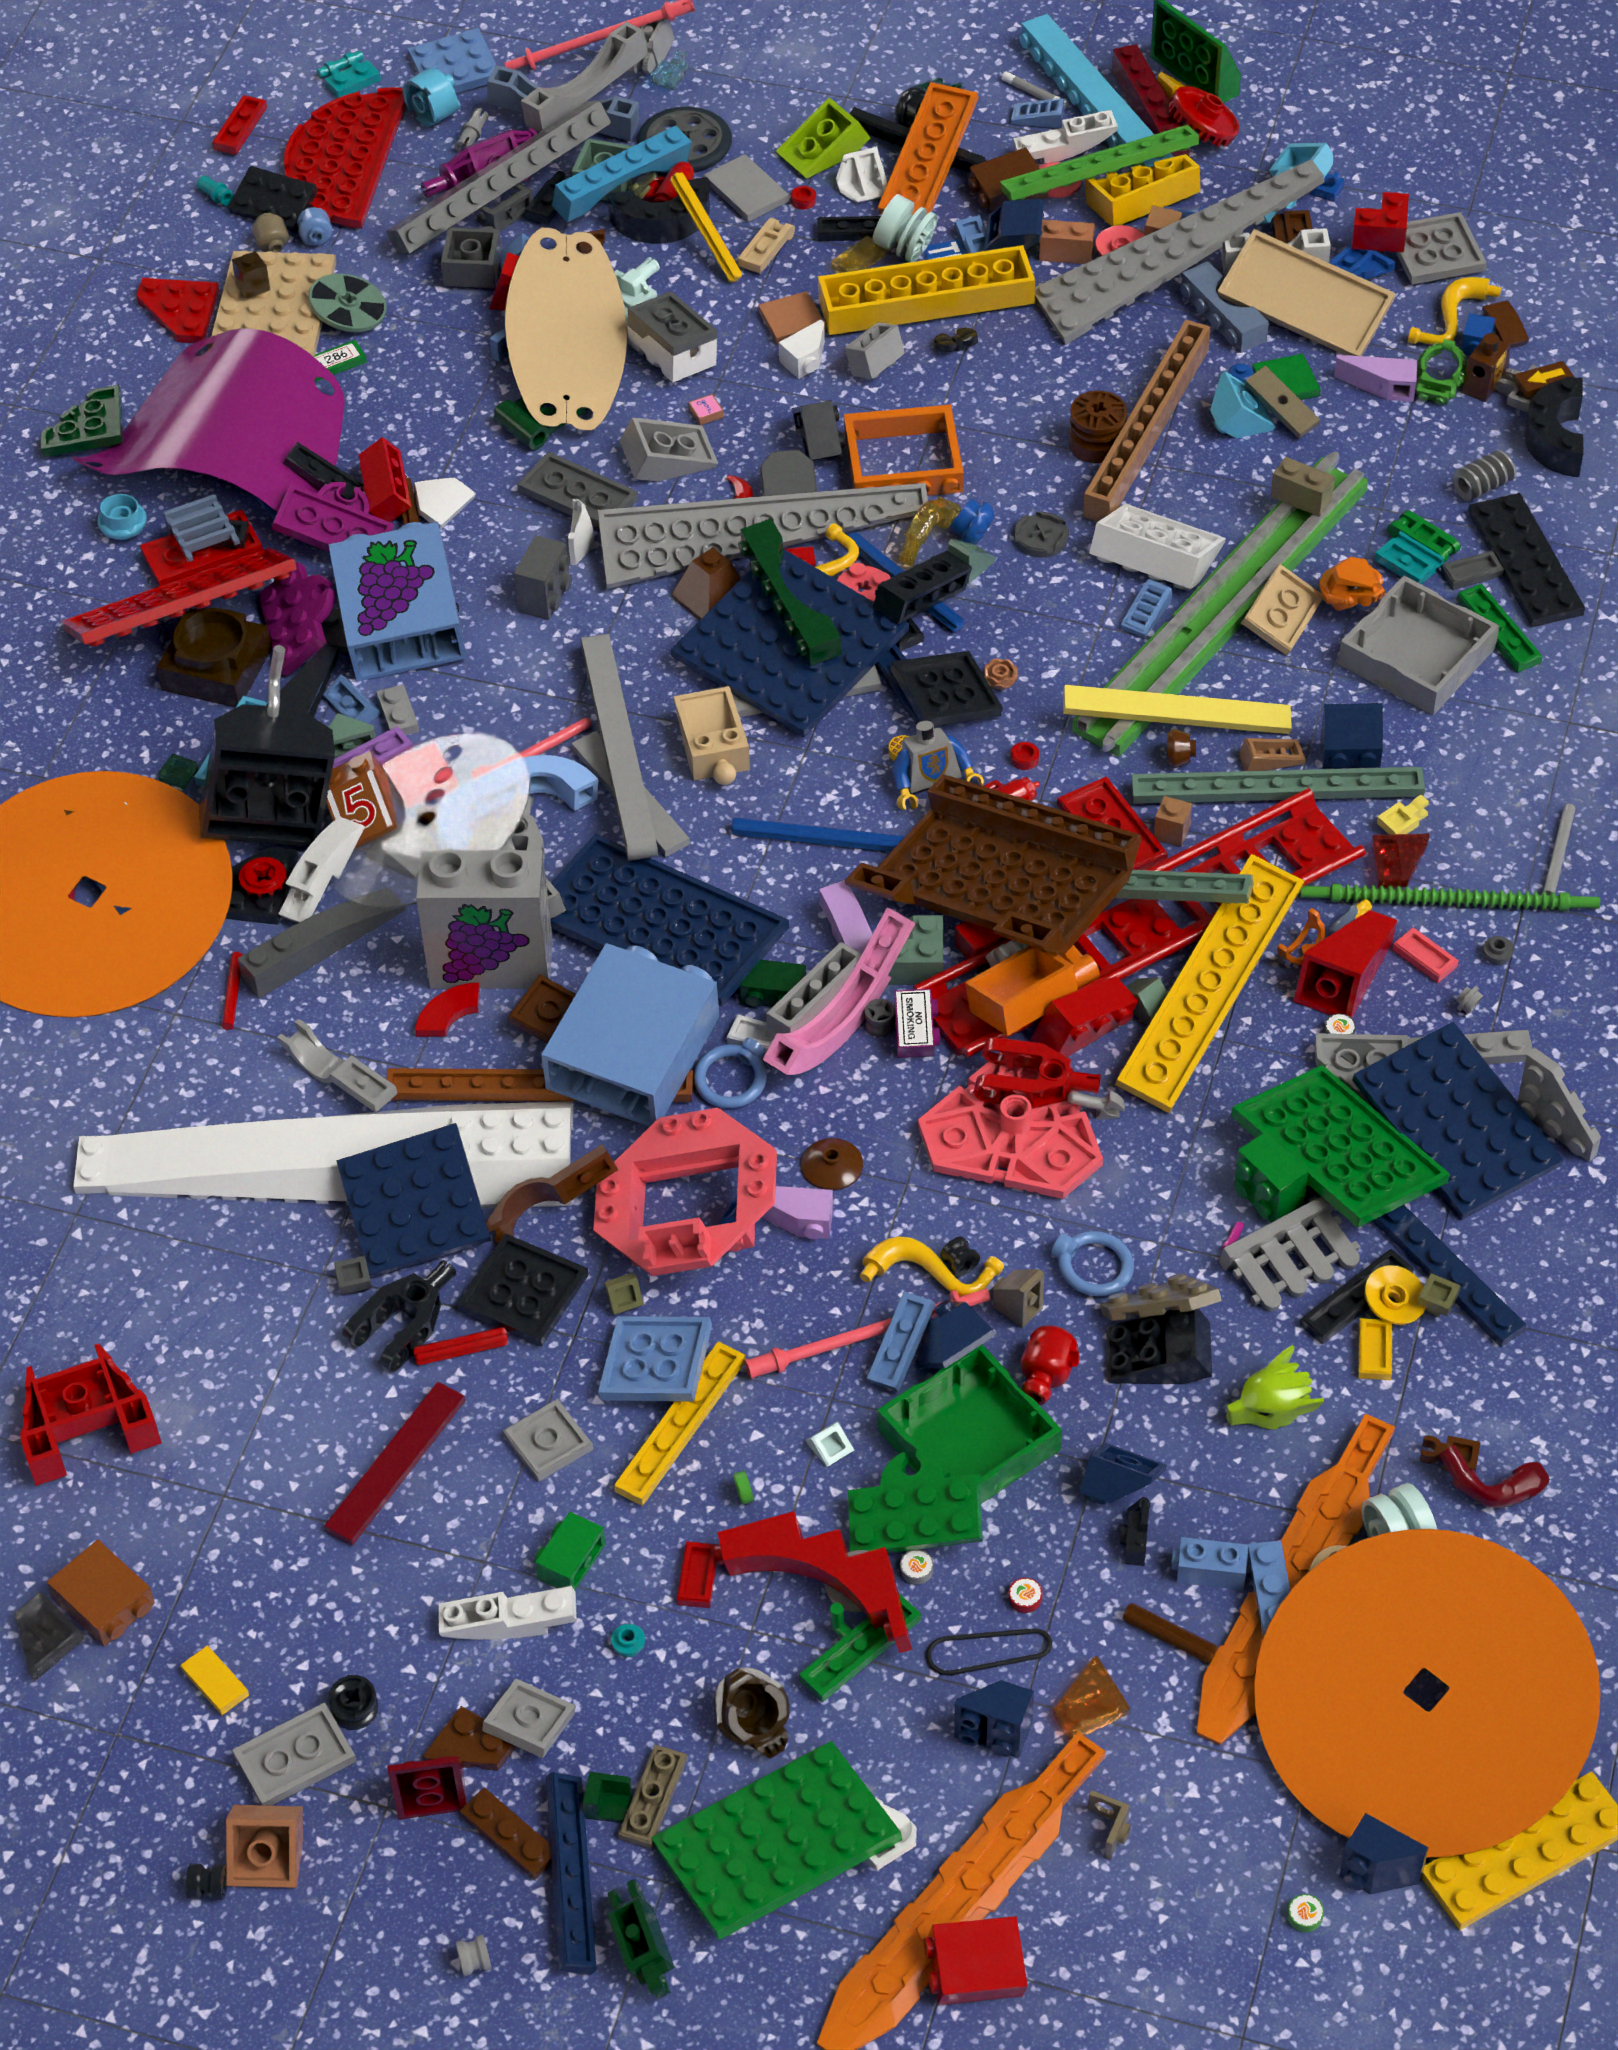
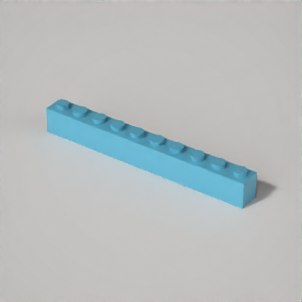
M1048 14L1021 23L1019 39L1022 47L1030 52L1034 61L1043 67L1047 76L1056 82L1058 88L1069 97L1071 103L1077 106L1083 116L1112 110L1118 130L1105 139L1110 148L1154 135ZM1168 153L1166 156L1161 158H1152L1149 160L1143 161V163L1139 165L1152 167L1154 166L1155 161L1172 158L1174 156L1171 153Z

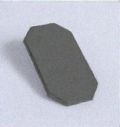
M800 450L771 452L759 467L763 496L817 492L814 462Z

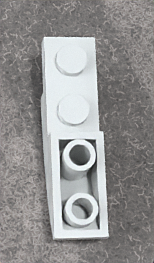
M1112 110L1101 111L1062 120V128L1013 138V146L1015 151L1026 147L1034 159L1042 158L1044 164L1059 162L1098 145L1118 130V126Z
M339 817L317 836L302 855L286 882L291 887V890L279 912L280 916L299 923L313 915L331 877L339 879L365 828L363 825Z
M572 1586L509 1598L506 1597L504 1592L439 1603V1634L442 1637L474 1640L523 1638L548 1634V1627L577 1622L576 1594Z

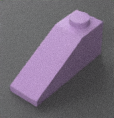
M776 1186L775 1204L761 1218L798 1237L830 1239L833 1190Z

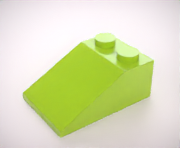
M829 97L776 150V153L807 179L842 162L845 154L859 151L869 141L870 137L854 117Z

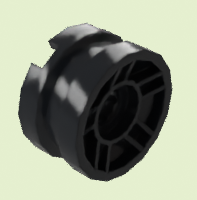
M348 1675L340 1678L332 1685L329 1691L328 1702L331 1714L340 1727L347 1730L365 1728L375 1720L378 1714L379 1704L376 1698V1691L373 1684L367 1678L359 1675ZM352 1699H357V1700L360 1701V1702L354 1701V1702H350V1703L348 1704V1702H349L350 1700H352Z

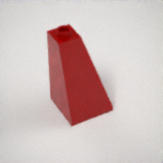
M1369 910L1306 950L1294 1002L1328 1015L1345 1014L1353 1018L1392 945L1398 920Z

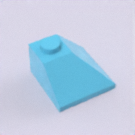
M1224 371L1220 375L1210 409L1215 419L1213 424L1220 433H1227L1234 438L1274 430L1276 427L1266 406L1245 386L1244 382Z

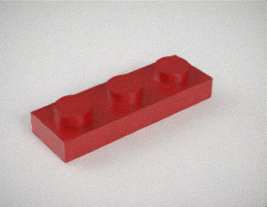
M243 95L213 140V149L237 155L266 111V100Z

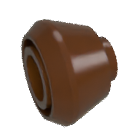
M1172 729L1167 733L1168 765L1172 768H1178L1190 763V757H1196V740H1190V734Z

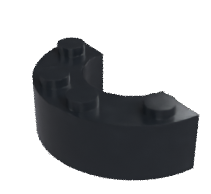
M708 177L687 180L709 216ZM633 190L607 194L610 222L618 232L632 240L649 244H664L682 240L698 231L697 226L678 195L672 200L652 203L637 197Z
M1565 377L1547 384L1533 396L1528 408L1524 438L1528 451L1541 465L1559 474L1579 477L1584 454L1583 434L1573 433L1563 428L1561 424L1567 421L1579 420L1583 398V378Z

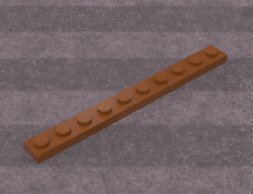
M387 1069L386 1080L394 1084L397 1089V1095L391 1100L578 1101L546 1089L543 1069ZM693 1070L689 1071L673 1102H692Z

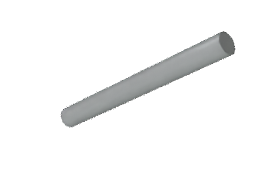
M1565 804L1543 890L1547 895H1551V892H1556L1576 809L1573 804Z

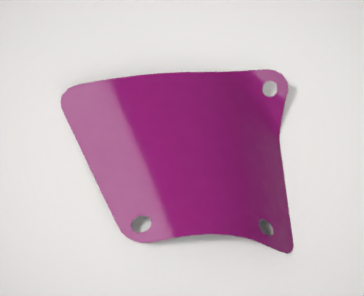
M249 328L233 329L192 344L176 358L123 430V443L115 444L102 452L90 456L71 458L82 465L107 475L129 474L156 468L185 469L212 475L250 492L278 512L291 483L318 493L321 489L283 464L285 458L297 442L336 466L344 415V394L332 373L297 344L263 330ZM208 344H213L208 352L201 356H196V353ZM321 377L327 380L334 388V394L326 395L322 393L315 385V378ZM84 462H98L103 464V466L93 467Z

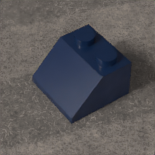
M1382 703L1324 704L1320 734L1322 769L1380 768L1383 752Z
M1365 1813L1345 1845L1339 1877L1344 1879V1882L1349 1887L1359 1891L1363 1890L1369 1894L1418 1885L1422 1879L1429 1847Z

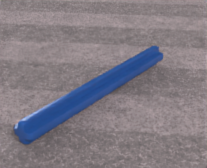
M854 531L852 534H848L859 547V555L874 568L889 574L890 578L904 572L901 567L858 532ZM940 602L927 609L930 614L951 631L957 632L963 628L964 619L944 602Z
M738 817L733 818L731 831L734 835L892 852L904 839L902 835Z

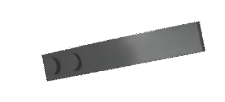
M389 889L352 899L315 914L239 957L238 962L242 981L260 999L404 912L406 906Z

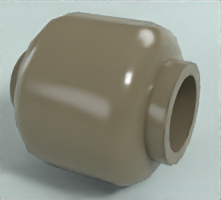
M272 213L262 214L252 226V232L258 248L264 252H280L289 241V234L285 223L278 215Z

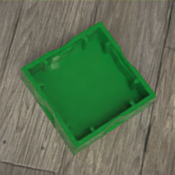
M983 1344L947 1368H942L928 1380L912 1386L877 1409L878 1431L898 1454L902 1452L907 1454L909 1459L908 1465L916 1473L921 1467L920 1461L916 1457V1450L933 1456L944 1469L946 1477L977 1474L980 1479L981 1504L1061 1451L1062 1429L1032 1397L1024 1393L1015 1384L1009 1372Z

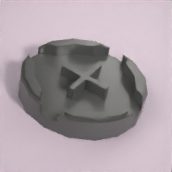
M1036 512V515L1029 516L1027 514L1016 523L1014 540L1016 546L1029 556L1039 558L1051 557L1060 553L1067 546L1069 529L1061 517L1049 512Z

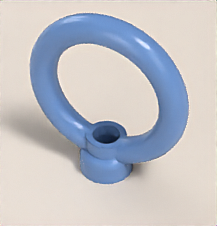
M746 1038L741 1045H721L705 1053L698 1061L694 1071V1084L699 1095L709 1104L725 1109L739 1108L753 1102L763 1091L767 1079L766 1067L761 1059L765 1054L762 1045L752 1038ZM728 1056L738 1057L743 1064L752 1066L755 1074L754 1082L746 1092L731 1097L716 1094L708 1087L706 1082V1072L710 1065L716 1060Z
M1087 1231L1073 1237L1062 1232L1051 1252V1255L1059 1259V1269L1064 1280L1078 1292L1089 1296L1103 1297L1113 1295L1124 1289L1133 1276L1134 1261L1130 1250L1121 1240L1105 1232ZM1086 1244H1101L1112 1249L1121 1261V1271L1118 1277L1105 1284H1093L1081 1279L1074 1272L1071 1265V1260L1074 1258L1078 1248Z

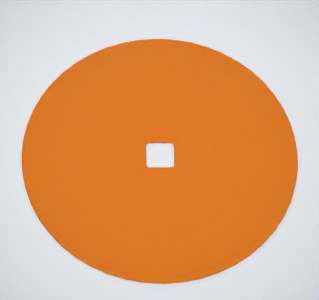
M117 771L81 772L61 776L27 788L0 805V1001L17 1009L52 1017L96 1016L122 1010L148 1000L166 990L186 975L206 954L217 938L225 921L232 894L233 873L225 840L201 838L200 805L183 792L166 783L138 774ZM64 810L74 811V812L71 813V814H69V815H66V813L64 812ZM83 877H88L106 886V889L92 907L82 905L68 897ZM114 906L132 909L120 915Z
M1412 1529L1384 1533L1347 1546L1323 1560L1292 1588L1278 1607L1267 1628L1256 1664L1254 1684L1255 1709L1260 1734L1275 1770L1296 1799L1318 1820L1349 1839L1364 1814L1367 1813L1429 1847L1426 1858L1457 1856L1490 1848L1515 1837L1534 1825L1552 1810L1577 1779L1590 1753L1599 1720L1600 1682L1595 1653L1579 1615L1563 1592L1549 1577L1515 1552L1492 1541L1449 1530ZM1423 1668L1449 1687L1446 1694L1429 1712L1425 1711L1403 1693L1404 1689Z

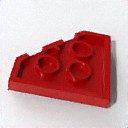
M142 278L136 296L138 304L143 308H147L151 312L152 317L163 328L166 327L177 342L196 343L206 338L220 289L219 284L216 282Z

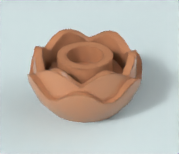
M995 658L984 666L983 675L991 688L1005 690L1013 686L1017 681L1018 669L1009 659Z

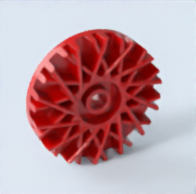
M1183 86L1176 89L1168 102L1169 113L1174 114L1173 117L1177 119V123L1185 122V125L1190 126L1193 130H1197L1199 139L1201 138L1204 143L1209 139L1212 145L1219 147L1222 144L1224 147H1228L1239 133L1237 118L1223 104L1222 100L1213 94L1195 87Z

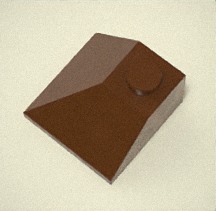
M712 547L691 561L674 589L672 598L698 620H701L741 579L731 561Z

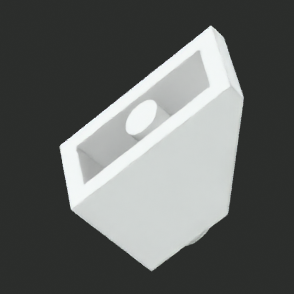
M819 320L779 342V362L798 379L820 368L825 342L824 322Z

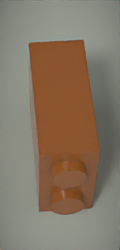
M99 1539L47 1581L52 1599L103 1646L122 1636L130 1624L136 1619L144 1617L155 1604L150 1586Z

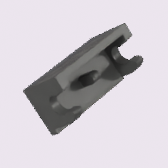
M520 183L516 184L513 188L518 193L513 192L510 198L501 201L492 209L485 205L478 210L484 214L477 215V222L484 227L491 226L494 229H500L501 232L525 216L524 211L533 200L532 190L525 188Z

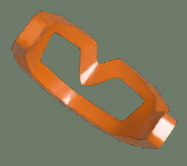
M1310 908L1308 911V921L1297 939L1289 947L1281 943L1277 946L1278 955L1291 963L1302 965L1304 956L1295 958L1290 953L1300 946L1310 928L1317 929L1318 935L1314 944L1302 945L1303 954L1306 950L1325 939V924L1321 921L1319 912L1313 908Z

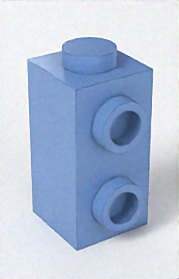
M1181 1537L1180 1550L1173 1549L1171 1569L1178 1570L1177 1583L1244 1590L1248 1544Z

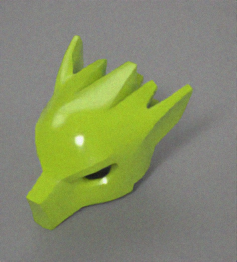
M1293 1345L1279 1353L1265 1368L1251 1375L1244 1384L1241 1398L1227 1405L1226 1419L1231 1426L1251 1423L1266 1429H1278L1279 1427L1291 1424L1298 1415L1315 1411L1324 1403V1398L1310 1399L1309 1393L1312 1392V1387L1309 1385L1313 1381L1309 1378V1373L1295 1372L1299 1364L1289 1363L1294 1352ZM1258 1412L1271 1413V1414H1270L1269 1416H1263V1415L1259 1414Z

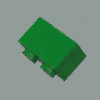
M569 1511L565 1519L558 1521L555 1525L551 1539L546 1547L542 1546L535 1556L534 1564L536 1565L537 1579L555 1588L572 1586L575 1591L606 1545L604 1527Z

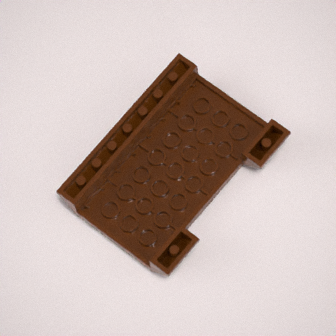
M943 774L927 791L931 808L928 813L878 867L861 862L845 879V885L893 901L918 905L993 930V933L1044 951L1066 954L1129 881L1140 846L1141 835Z

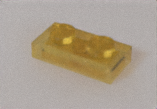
M867 235L831 261V269L837 273L867 269L886 256V249L873 243V239Z

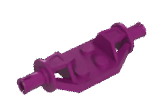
M532 128L525 131L507 130L465 147L448 163L439 165L440 176L421 183V188H426L423 191L425 197L429 198L442 191L452 189L536 135V131Z

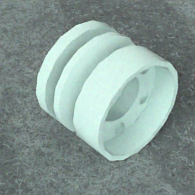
M897 194L888 203L877 223L873 234V243L888 251L898 243L896 255L899 257L905 255L906 261L915 262L925 251L933 237L938 215L933 212L927 214V209L920 207L913 214L914 202Z

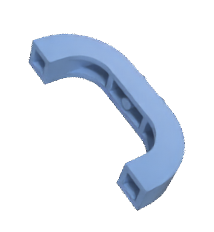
M553 755L523 757L500 768H496L490 773L456 789L444 800L438 813L439 850H468L475 834L468 826L475 820L513 802L519 794H522L523 797L532 793H549L561 798L570 808L576 811L598 799V778L583 765L573 760Z

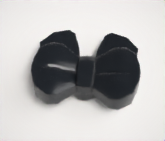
M958 328L956 336L950 337L945 333H941L934 338V342L937 343L938 349L943 352L961 351L964 349V345L972 346L977 344L978 335L972 328Z

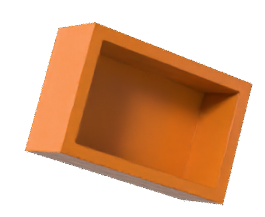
M1027 946L965 982L970 1012L1007 1036L1042 1017L1052 1000L1078 991L1073 964L1054 952L1044 951L1032 946Z

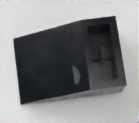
M1199 1308L1185 1312L1167 1310L1162 1315L1141 1317L1106 1327L1107 1381L1109 1384H1186L1212 1377L1210 1321Z

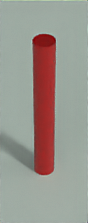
M233 952L230 959L222 1028L225 1030H232L234 1028L241 976L238 958L243 956L240 952Z

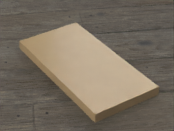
M1256 229L1252 231L1217 291L1218 296L1239 307L1253 306L1265 319L1343 355L1350 356L1363 355L1396 295L1394 292Z

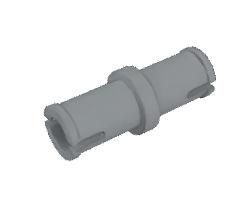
M474 109L469 121L463 125L461 129L462 134L455 143V149L458 152L462 145H464V148L468 147L480 138L482 134L481 129L489 117L486 111H484L481 118L479 117L483 109Z

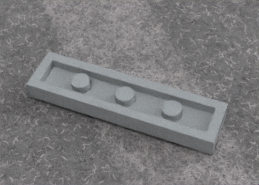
M1528 1030L1464 1034L1487 1064L1525 1062L1527 1054L1533 1049ZM1423 1037L1408 1038V1045Z

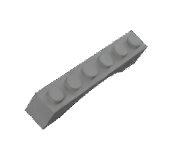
M626 21L608 35L596 58L576 78L558 87H538L522 99L521 104L525 125L538 132L542 131L587 102L648 55L644 30Z

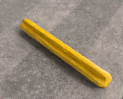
M675 173L670 178L675 191L728 281H738L742 277V272L684 174Z

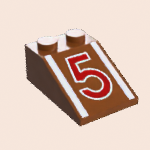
M371 750L362 755L355 756L352 760L332 769L326 803L333 821L342 817L365 827L355 848L398 828L387 773Z

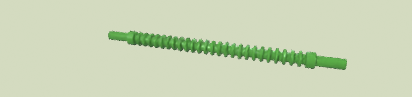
M1332 883L1331 887L1304 886L1300 890V897L1330 898L1331 902H1340L1341 899L1349 902V899H1353L1357 903L1358 899L1362 901L1367 899L1371 903L1379 900L1380 904L1387 900L1388 904H1391L1392 901H1396L1397 904L1405 901L1406 905L1409 904V901H1412L1414 905H1417L1418 902H1422V905L1430 902L1432 906L1435 902H1438L1440 906L1443 903H1447L1448 906L1456 903L1457 907L1460 906V903H1464L1465 907H1468L1469 904H1473L1474 907L1481 904L1483 908L1486 907V904H1489L1491 908H1494L1495 905H1499V908L1507 905L1509 909L1512 905H1515L1517 909L1520 906H1524L1525 909L1533 906L1534 910L1538 906H1541L1542 910H1545L1546 907H1550L1551 910L1558 907L1559 911H1568L1569 908L1600 909V897L1570 896L1568 892H1560L1559 895H1555L1554 892H1551V895H1547L1546 892H1543L1542 895H1538V892L1535 891L1533 895H1530L1529 891H1526L1525 894H1521L1520 891L1512 894V891L1509 890L1505 894L1503 890H1500L1499 893H1495V890L1487 893L1483 889L1482 893H1479L1477 889H1474V892H1469V889L1461 892L1460 888H1458L1456 892H1453L1452 888H1449L1448 891H1444L1443 888L1435 891L1434 887L1431 888V891H1427L1426 887H1423L1422 890H1418V887L1410 890L1408 886L1405 890H1402L1400 886L1397 889H1393L1392 886L1384 889L1383 885L1379 889H1376L1375 885H1372L1371 888H1367L1366 885L1358 888L1357 884L1354 885V888H1350L1349 884H1346V887H1342L1341 884Z

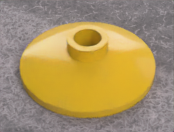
M1393 1265L1383 1266L1376 1269L1367 1279L1365 1284L1366 1301L1370 1309L1380 1319L1395 1325H1406L1416 1321L1425 1310V1307L1417 1304L1424 1286L1418 1277L1409 1270ZM1389 1297H1392L1396 1303L1391 1301Z

